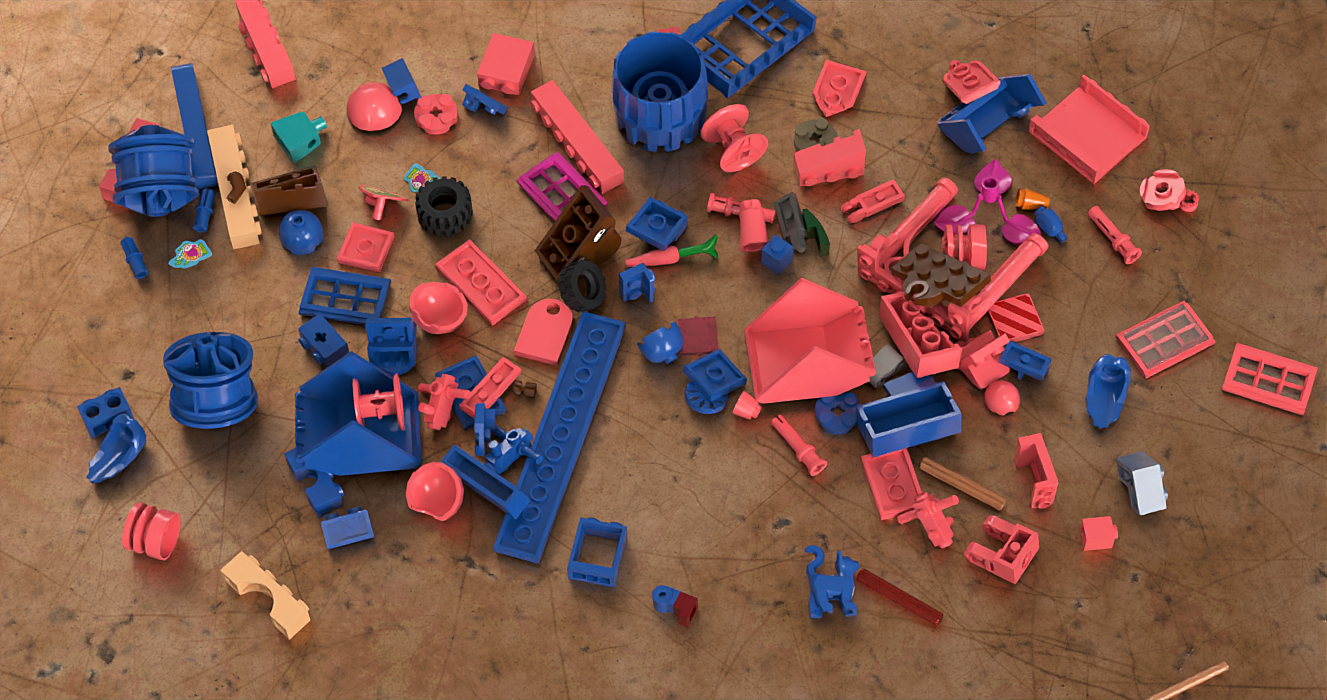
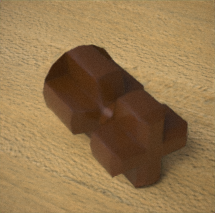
M516 380L513 393L520 395L524 391L525 396L535 397L537 384L527 382L524 386L522 381Z

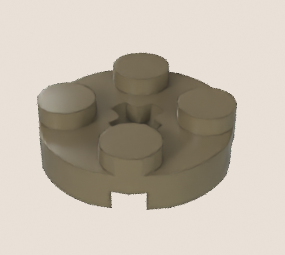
M825 118L808 120L795 128L794 147L796 151H800L819 143L821 146L833 143V138L838 137L835 128ZM813 137L820 138L818 143L815 140L811 141Z

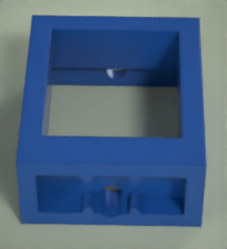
M592 517L587 519L580 518L567 567L568 579L615 588L628 537L627 526H623L618 522H601ZM585 535L618 540L612 568L579 562Z

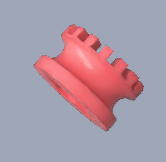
M1190 189L1189 191L1186 190L1185 197L1179 206L1182 211L1192 212L1196 210L1199 202L1197 192L1195 193V191ZM1185 199H1186V200H1190V199H1191V200H1193V201H1192V203H1186V202H1185Z

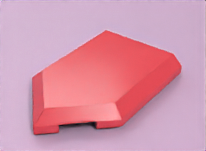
M825 60L812 92V96L825 117L854 106L867 71Z
M952 60L948 73L942 79L943 83L966 104L998 89L1001 84L1000 80L981 61L960 63L959 60Z

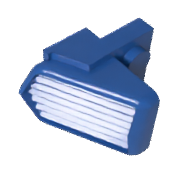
M412 317L368 318L366 320L369 362L393 377L396 373L399 376L411 370L412 366L416 365L417 327L416 323L412 321Z

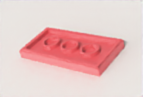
M470 239L435 264V269L451 285L457 287L465 299L492 326L527 301V296Z

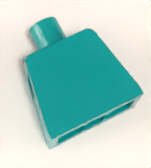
M299 112L270 123L273 136L293 164L321 144L318 132L327 128L322 116L310 121L305 112Z

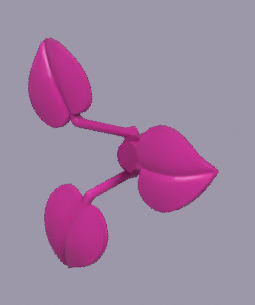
M997 159L987 164L975 177L974 186L981 193L978 194L977 201L970 213L963 206L952 205L945 208L939 214L936 221H934L935 226L943 232L945 225H952L953 235L956 232V225H961L964 235L967 233L968 226L975 224L974 219L971 217L975 215L981 200L983 199L987 203H993L997 200L1006 223L1002 228V235L1008 242L1022 244L1032 233L1041 236L1038 225L1031 218L1021 214L1014 215L1011 220L1007 218L1000 194L1010 189L1012 179Z

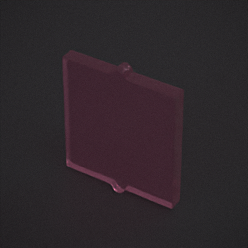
M695 316L694 318L678 319V326L682 332L684 342L680 350L681 356H702V354H710L718 350L715 316L701 318Z

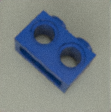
M120 387L108 390L103 395L94 399H88L77 406L91 438L110 431L113 420L120 414L125 413L130 419H134L130 406Z

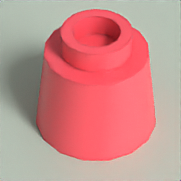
M743 391L734 407L733 414L749 420L752 417L756 419L762 406L759 405V402L753 396Z

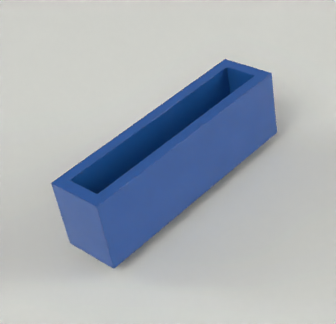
M455 444L440 461V463L453 468L461 478L462 483L514 519L520 515L530 502L518 487Z

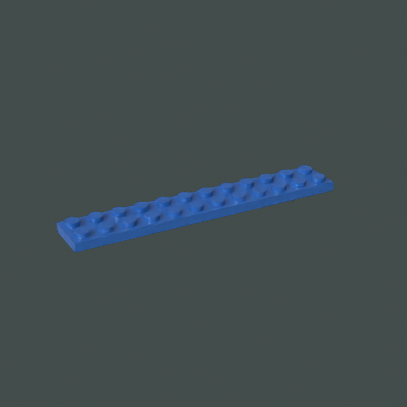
M582 311L531 446L534 451L543 456V460L540 464H537L527 457L516 485L530 502L516 519L506 513L493 546L495 552L539 564L626 329V322Z

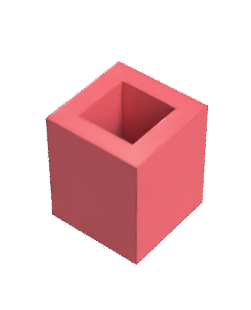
M1111 516L1082 519L1080 534L1084 551L1113 547L1114 540L1118 538L1116 524H1112Z

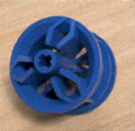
M145 125L110 143L108 150L113 154L111 159L116 167L117 183L114 184V191L117 193L113 195V203L150 217L165 216L186 205L191 200L196 199L199 196V190L194 187L196 180L192 177L191 158H193V150L191 148L195 145L194 139L159 125Z
M203 332L184 337L169 346L164 353L163 363L167 376L173 383L169 400V410L172 417L179 423L189 427L212 429L233 425L250 416L258 405V394L249 375L252 370L253 360L251 344L246 339L232 333Z

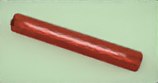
M862 568L857 574V581L937 626L942 621V612L865 568Z

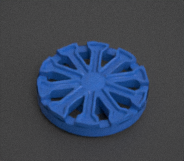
M692 382L687 384L685 400L695 411L704 414H714L721 411L727 404L728 394L709 402Z

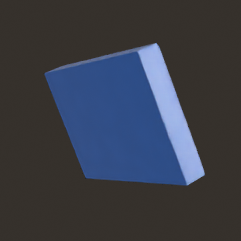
M477 355L435 373V377L441 378L442 374L455 377L454 382L458 383L457 389L469 390L470 392L487 375ZM500 397L489 408L495 409L496 417L506 413V407ZM455 398L452 409L464 431L473 428L475 419L459 407L464 399Z

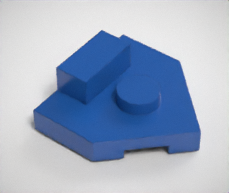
M477 403L475 405L474 433L475 443L477 444L475 445L476 456L485 455L487 442H490L491 430H496L497 419L495 409H486L485 403Z

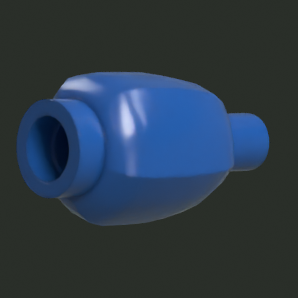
M1042 206L1034 212L1036 224L1045 234L1050 237H1056L1060 243H1063L1068 238L1063 232V224L1060 218L1052 209H1046L1045 206Z

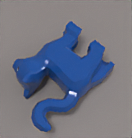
M816 545L807 546L805 552L815 554V559L807 565L806 569L810 589V618H822V611L833 613V605L828 600H839L845 616H856L857 606L856 603L852 602L855 588L853 575L859 569V562L852 560L849 556H842L841 551H837L835 568L838 574H817L816 569L823 564L825 558L824 551Z

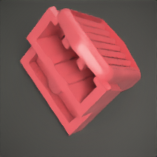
M991 330L976 338H969L966 343L962 340L955 343L962 348L958 370H961L978 389L986 388L1009 373V367L999 363L1000 352L1005 350L1003 346L1010 342L1006 333L995 338Z

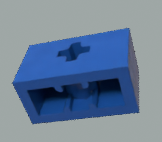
M320 313L298 328L300 335L298 340L305 350L309 349L312 352L314 360L319 365L323 364L328 368L349 353L347 342Z

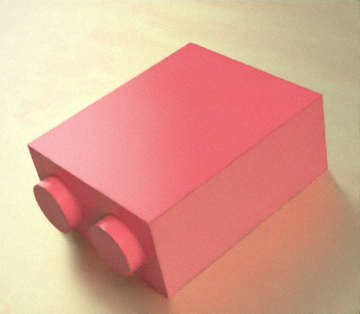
M493 33L477 72L478 86L488 90L493 89L506 94L520 96L535 57L534 42Z

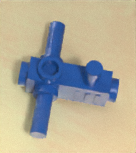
M496 424V430H491L493 434L503 441L500 444L497 441L489 443L491 452L484 457L486 460L484 465L500 475L503 471H506L522 455L527 456L537 464L542 462L543 456L530 448L532 446L530 441L533 439V436L526 428L522 430L517 428L507 432Z

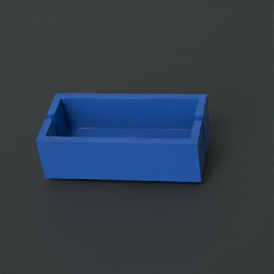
M944 381L856 406L857 426L863 438L866 439V444L873 457L961 432V412L954 399H952V395Z

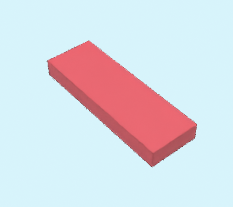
M502 357L471 391L470 399L462 401L459 405L460 409L475 419V405L477 403H485V408L489 409L520 375L521 368Z

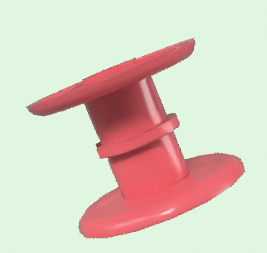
M735 104L720 109L710 116L701 129V138L705 142H722L723 147L726 148L720 158V167L725 172H736L749 167L765 153L768 147V139L763 134L754 133L746 135V133H743L745 131L743 127L749 117V110L745 105Z
M398 373L393 377L394 391L379 393V390H375V393L361 395L358 380L353 378V396L357 423L365 427L364 418L378 416L379 419H382V416L397 414L399 428L402 431L405 430L403 401Z

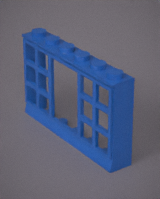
M726 0L720 2L710 13L707 12L697 23L691 24L680 37L691 41L693 44H696L704 37L714 45L705 53L698 48V53L700 57L707 61L705 62L707 82L719 90L726 98H729L810 35L815 29L816 16L795 0H768L770 3L762 9L751 2L752 0ZM745 5L756 12L748 20L737 12ZM773 6H776L785 13L777 20L765 13ZM732 15L773 45L750 64L744 62L709 35L711 31ZM760 16L771 23L763 31L752 24ZM788 17L800 24L792 31H789L780 24ZM775 27L786 34L778 42L767 35ZM717 49L729 56L720 64L709 56ZM733 60L743 67L736 75H733L724 68Z

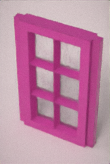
M559 152L552 154L521 175L517 180V183L554 222L581 185L590 187L604 207L608 205V202Z

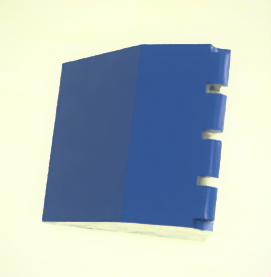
M349 352L299 387V390L302 392L295 393V460L298 463H302L303 468L341 476L415 469L421 465L418 392L400 381L405 423L404 431L399 428L397 414L382 416V419H379L378 416L364 418L365 427L360 425L356 420L353 378L359 382L361 395L375 393V390H379V393L394 391L393 376L354 352Z

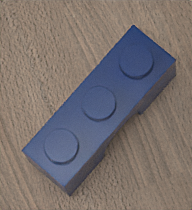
M295 448L284 453L287 465L297 482L305 478L317 480L313 486L305 489L308 502L318 518L343 506L341 497L344 496V493L339 483H333V474L303 468V464L295 460Z

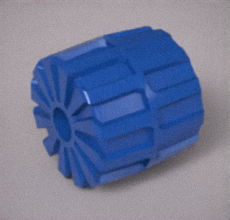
M658 31L647 32L645 35L629 40L627 45L621 51H618L614 59L611 86L616 124L619 130L625 128L627 141L633 145L637 141L643 142V148L647 151L657 152L658 146H664L665 151H672L680 148V141H683L685 144L692 142L698 136V130L705 123L708 103V82L704 58L700 57L698 48L691 41L683 39L679 34L672 32L661 33Z

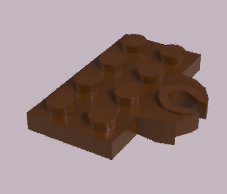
M922 243L891 267L892 275L904 280L902 289L905 299L910 301L915 293H919L914 296V304L918 306L928 305V309L936 306L943 299L962 307L991 282L990 274Z

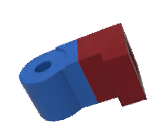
M665 585L656 587L652 592L655 610L661 613L669 612L679 617V624L689 627L698 609V598Z

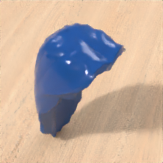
M1105 354L1096 361L1089 373L1086 412L1092 418L1093 425L1097 426L1098 429L1107 428L1110 423L1118 420L1119 414L1123 409L1127 390L1131 382V369L1127 360L1123 357L1115 358L1110 354Z
M124 413L118 415L113 420L110 431L103 440L100 450L89 462V473L86 477L90 479L91 483H101L103 480L113 478L140 453L146 443V434L136 419H130Z

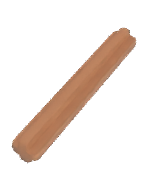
M928 457L922 460L920 464L921 470L997 510H1002L1005 506V497Z

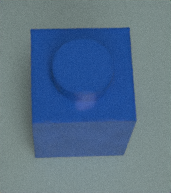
M777 235L762 248L761 264L778 276L793 261V246Z

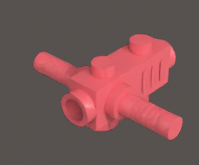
M442 374L441 378L436 377V380L431 385L419 384V392L431 394L429 404L420 403L418 406V410L425 413L424 422L428 423L427 428L440 431L441 427L446 428L447 422L451 418L450 412L454 399H470L471 392L469 390L457 389L458 383L454 382L455 377Z
M925 491L914 497V510L898 515L897 519L900 524L917 518L921 520L934 547L939 545L940 548H945L953 543L951 537L954 536V533L950 526L954 523V520L950 516L945 518L941 510L958 504L959 500L956 495L938 500L932 493L928 495Z

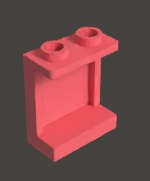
M1041 433L1018 438L1014 456L1016 468L1030 465L1036 481L1033 486L1030 507H1038L1040 509L1049 507L1054 503L1058 479Z

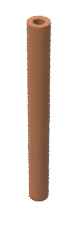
M1222 661L1144 700H1167L1229 669L1225 661Z

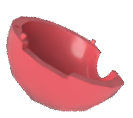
M370 81L360 85L350 94L347 101V117L349 121L362 130L377 131L385 129L395 123L402 112L397 96H394L391 88L382 82Z
M423 282L414 289L410 296V314L416 324L428 333L435 335L450 333L460 326L467 315L468 304L464 295L457 287L447 282H430L425 284Z
M432 461L413 472L408 480L406 498L408 506L412 510L431 515L440 521H445L457 513L463 502L464 488L461 478L453 468L444 463Z

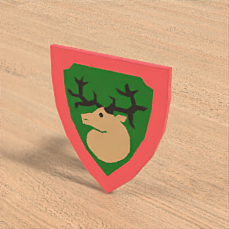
M363 184L359 185V190L368 194L365 197V202L375 206L373 219L381 220L386 199L409 202V199Z

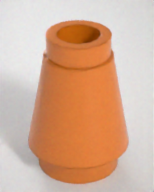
M1024 188V190L1018 189L1015 206L1020 207L1021 210H1037L1042 206H1045L1047 209L1050 198L1027 188Z

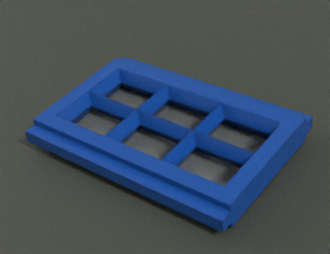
M312 267L301 300L299 315L315 317L320 313L325 319L365 325L368 318H382L391 279Z

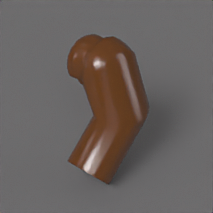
M235 171L227 176V181H230L233 189L226 198L233 204H236L246 190L242 174Z

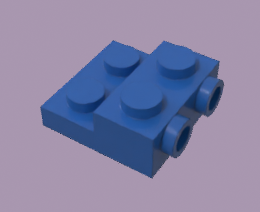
M649 197L627 224L626 232L665 251L672 241L676 242L687 228L688 216L660 200Z

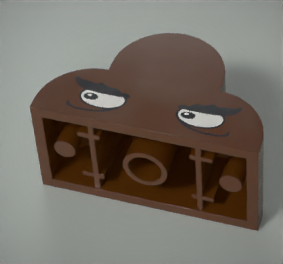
M581 185L534 251L558 282L560 272L564 266L580 260H590L592 263L599 265L617 252L622 239L614 229L616 222L590 187Z

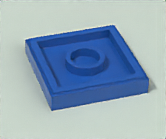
M720 349L683 366L682 370L709 402L747 383V378Z

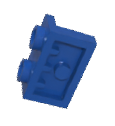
M641 263L619 273V296L622 301L637 299L642 293H644L649 303L654 301V292H656L654 281H656L653 271L647 269L645 264Z
M360 506L347 510L348 515L339 517L337 512L324 516L325 521L321 522L327 548L332 549L374 537L367 509L362 511Z

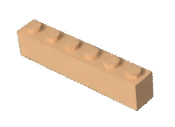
M233 125L207 130L233 250L260 244L258 235H261L262 231L259 221L255 222L254 220L258 213L255 203L251 204L250 202L254 195L251 185L247 186L246 184L250 177L247 167L243 168L242 163H246L244 151H239L238 147L242 145L240 133H235ZM236 171L242 174L246 190L236 204H233L226 198L233 189L230 181H227V176Z

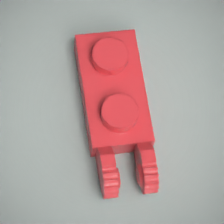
M891 180L857 195L854 199L844 203L841 206V210L845 214L854 211L859 206L860 209L851 213L847 218L852 224L861 221L864 217L871 216L904 201L905 195L896 181Z

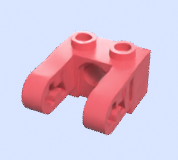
M989 515L983 523L982 529L991 537L1006 543L1003 549L995 552L978 543L971 542L964 551V556L971 563L1016 584L1039 549L1038 533L1018 523L1013 525L996 516Z

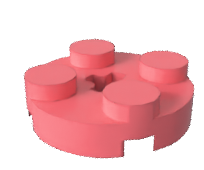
M448 94L422 96L418 99V104L414 109L417 126L425 129V132L429 134L446 133L458 120L457 106ZM435 111L441 112L438 114V117H434L432 113Z
M1158 170L1153 173L1154 176L1149 179L1146 177L1140 186V194L1148 209L1158 211L1175 210L1180 206V202L1185 197L1186 186L1184 180L1173 170ZM1163 187H1166L1167 191L1163 193L1158 192L1161 191Z

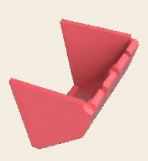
M800 278L750 323L744 331L756 401L760 403H773L837 396L869 382L870 377L876 374L867 324L865 323L864 309L862 306H858V301Z

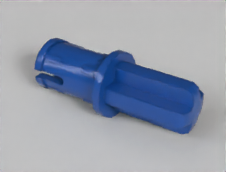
M212 189L202 190L199 206H196L197 215L193 229L197 232H206L208 229L209 218L213 214L212 205L215 196Z
M125 237L120 242L126 255L125 260L131 265L135 278L142 279L149 274L142 259L143 254L138 251L132 237Z

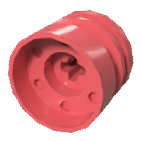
M970 224L967 235H963L961 225H956L955 235H953L952 225H945L941 252L962 262L967 261L968 265L985 271L987 256L985 224Z
M142 502L136 503L130 510L123 528V548L140 554L146 552L149 557L165 561L173 552L178 540L181 527L179 513L166 509L158 511L155 506H148Z

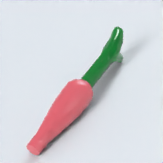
M715 234L700 245L680 249L675 246H668L665 251L656 249L634 258L625 259L626 267H634L641 263H644L645 266L673 264L680 257L700 253L709 254L717 259L718 252L715 250L718 236Z

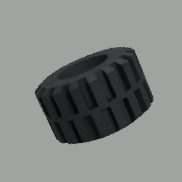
M442 176V179L432 178V182L426 181L424 183L425 187L421 186L418 189L419 193H416L415 197L417 217L422 228L428 230V233L431 235L436 233L437 237H442V235L451 237L453 233L455 235L459 234L460 229L465 230L467 224L471 222V216H473L471 196L467 186L464 187L462 181L456 182V178L451 177L447 179V176ZM443 203L454 205L448 210L434 209L437 205Z

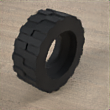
M580 260L569 263L560 272V278H558L560 296L571 310H575V312L587 311L597 308L603 303V299L606 296L605 277H603L601 269L592 261ZM579 275L584 278L587 285L586 297L582 296L578 288L577 280Z

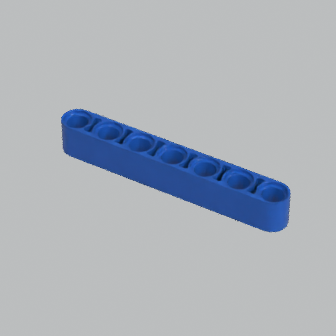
M188 63L171 67L184 134L194 139L195 145L191 148L193 150L191 168L193 178L196 180L195 186L198 190L219 186L193 64Z

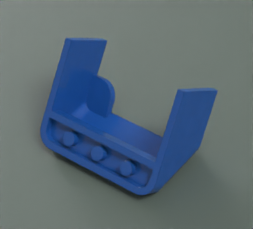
M1031 74L998 77L1001 83L998 89L968 104L963 102L937 121L940 130L966 153L970 152L973 154L985 151L986 147L983 144L984 140L982 138L1010 117L1017 116L1021 118L1030 112L1029 109L1031 107L1047 104Z

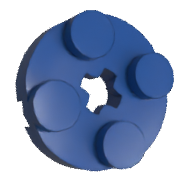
M847 391L837 396L820 397L815 405V419L817 423L819 422L823 430L830 434L842 435L850 432V429L857 426L856 406L860 405L856 394ZM840 408L844 412L840 416H836L832 410Z

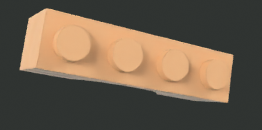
M241 551L220 570L224 581L240 595L252 591L263 592L269 595L274 600L270 613L271 621L290 640L310 621L308 606L301 599L295 600L287 586L284 584L280 586L275 582L276 578L269 570L263 571L259 567V562L252 555L248 557Z

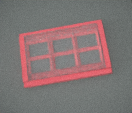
M1185 300L1115 336L1119 345L1145 378L1215 344L1211 333Z
M1237 343L1222 390L1304 415L1318 368Z

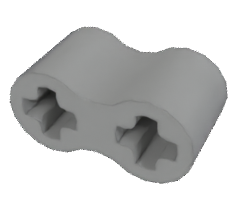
M890 345L884 346L873 357L876 374L870 377L869 383L875 389L883 386L891 376L903 368L906 363L904 357Z

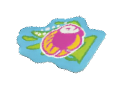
M415 163L403 179L409 182L412 192H419L418 189L421 186L425 187L424 183L426 181L432 182V178L437 177L440 179V177L433 171L425 170L422 166Z
M201 239L196 242L183 241L180 247L175 249L176 257L171 259L168 264L175 268L181 267L186 269L198 264L200 260L212 256V252Z

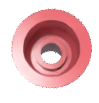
M757 199L744 200L740 203L739 249L745 252L762 251V248L769 242L761 202Z

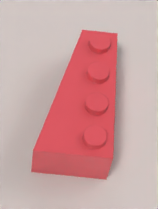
M235 0L240 22L237 23L241 35H246L245 42L249 51H254L252 56L256 66L260 65L262 68L260 73L264 82L268 81L273 89L296 80L293 66L283 44L280 42L275 26L272 25L267 8L263 7L262 0Z
M903 292L881 297L878 317L916 378L959 368L962 348L958 344H953L949 340L950 336L944 331L940 332L934 326V321L930 317L923 316L920 313L921 309L911 300L907 301Z

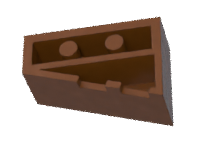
M316 165L251 183L260 215L328 206Z

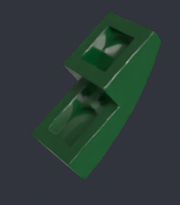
M802 209V216L807 230L806 239L815 238L820 257L828 256L830 242L823 226L808 209Z

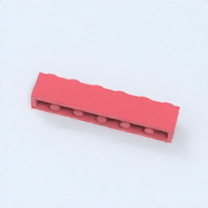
M551 80L531 91V108L535 113L541 115L544 125L552 129L558 143L562 142L567 155L576 160L578 169L581 173H586L591 186L594 189L597 188L601 194H604L624 182L622 167L556 83Z

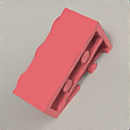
M860 129L853 131L854 135L841 139L840 136L833 138L834 142L825 146H821L819 143L795 152L793 165L799 187L813 186L822 182H835L845 178H857L864 175L866 149Z

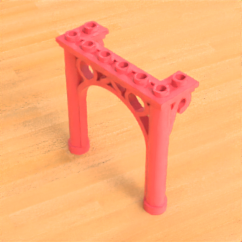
M942 177L935 184V188L887 238L879 234L874 238L870 246L866 244L863 246L859 245L857 247L858 274L864 280H869L877 285L883 292H888L889 294L903 292L902 285L904 280L892 275L890 268L909 253L911 243L915 237L958 193L957 186L950 179ZM1030 234L991 276V282L962 307L950 303L947 308L941 301L929 309L928 305L918 306L921 309L920 313L927 318L930 317L934 321L935 326L942 327L952 337L966 343L969 338L970 329L1038 256H1042L1048 249L1046 240L1039 234ZM903 248V257H894ZM915 293V294L912 296V300H911V301H912L913 303H914V296H915L916 294H919V293Z

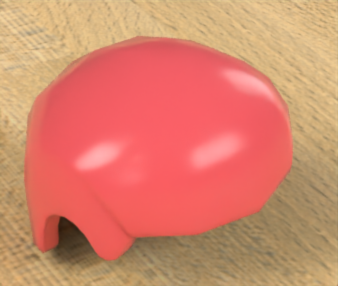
M995 381L988 386L984 393L985 406L991 412L1002 416L1011 411L1016 412L1021 403L1018 389L1008 381Z

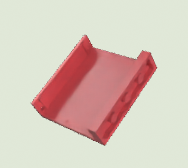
M1082 75L1080 86L1043 118L1035 115L1031 119L1029 133L1095 184L1147 138L1150 125L1143 118L1135 115L1128 106L1116 100L1111 93L1098 86L1094 80Z

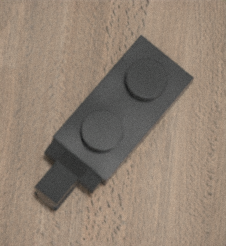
M790 192L775 201L774 206L784 239L793 246L794 250L802 253L808 249L804 239L807 236V230L797 195Z

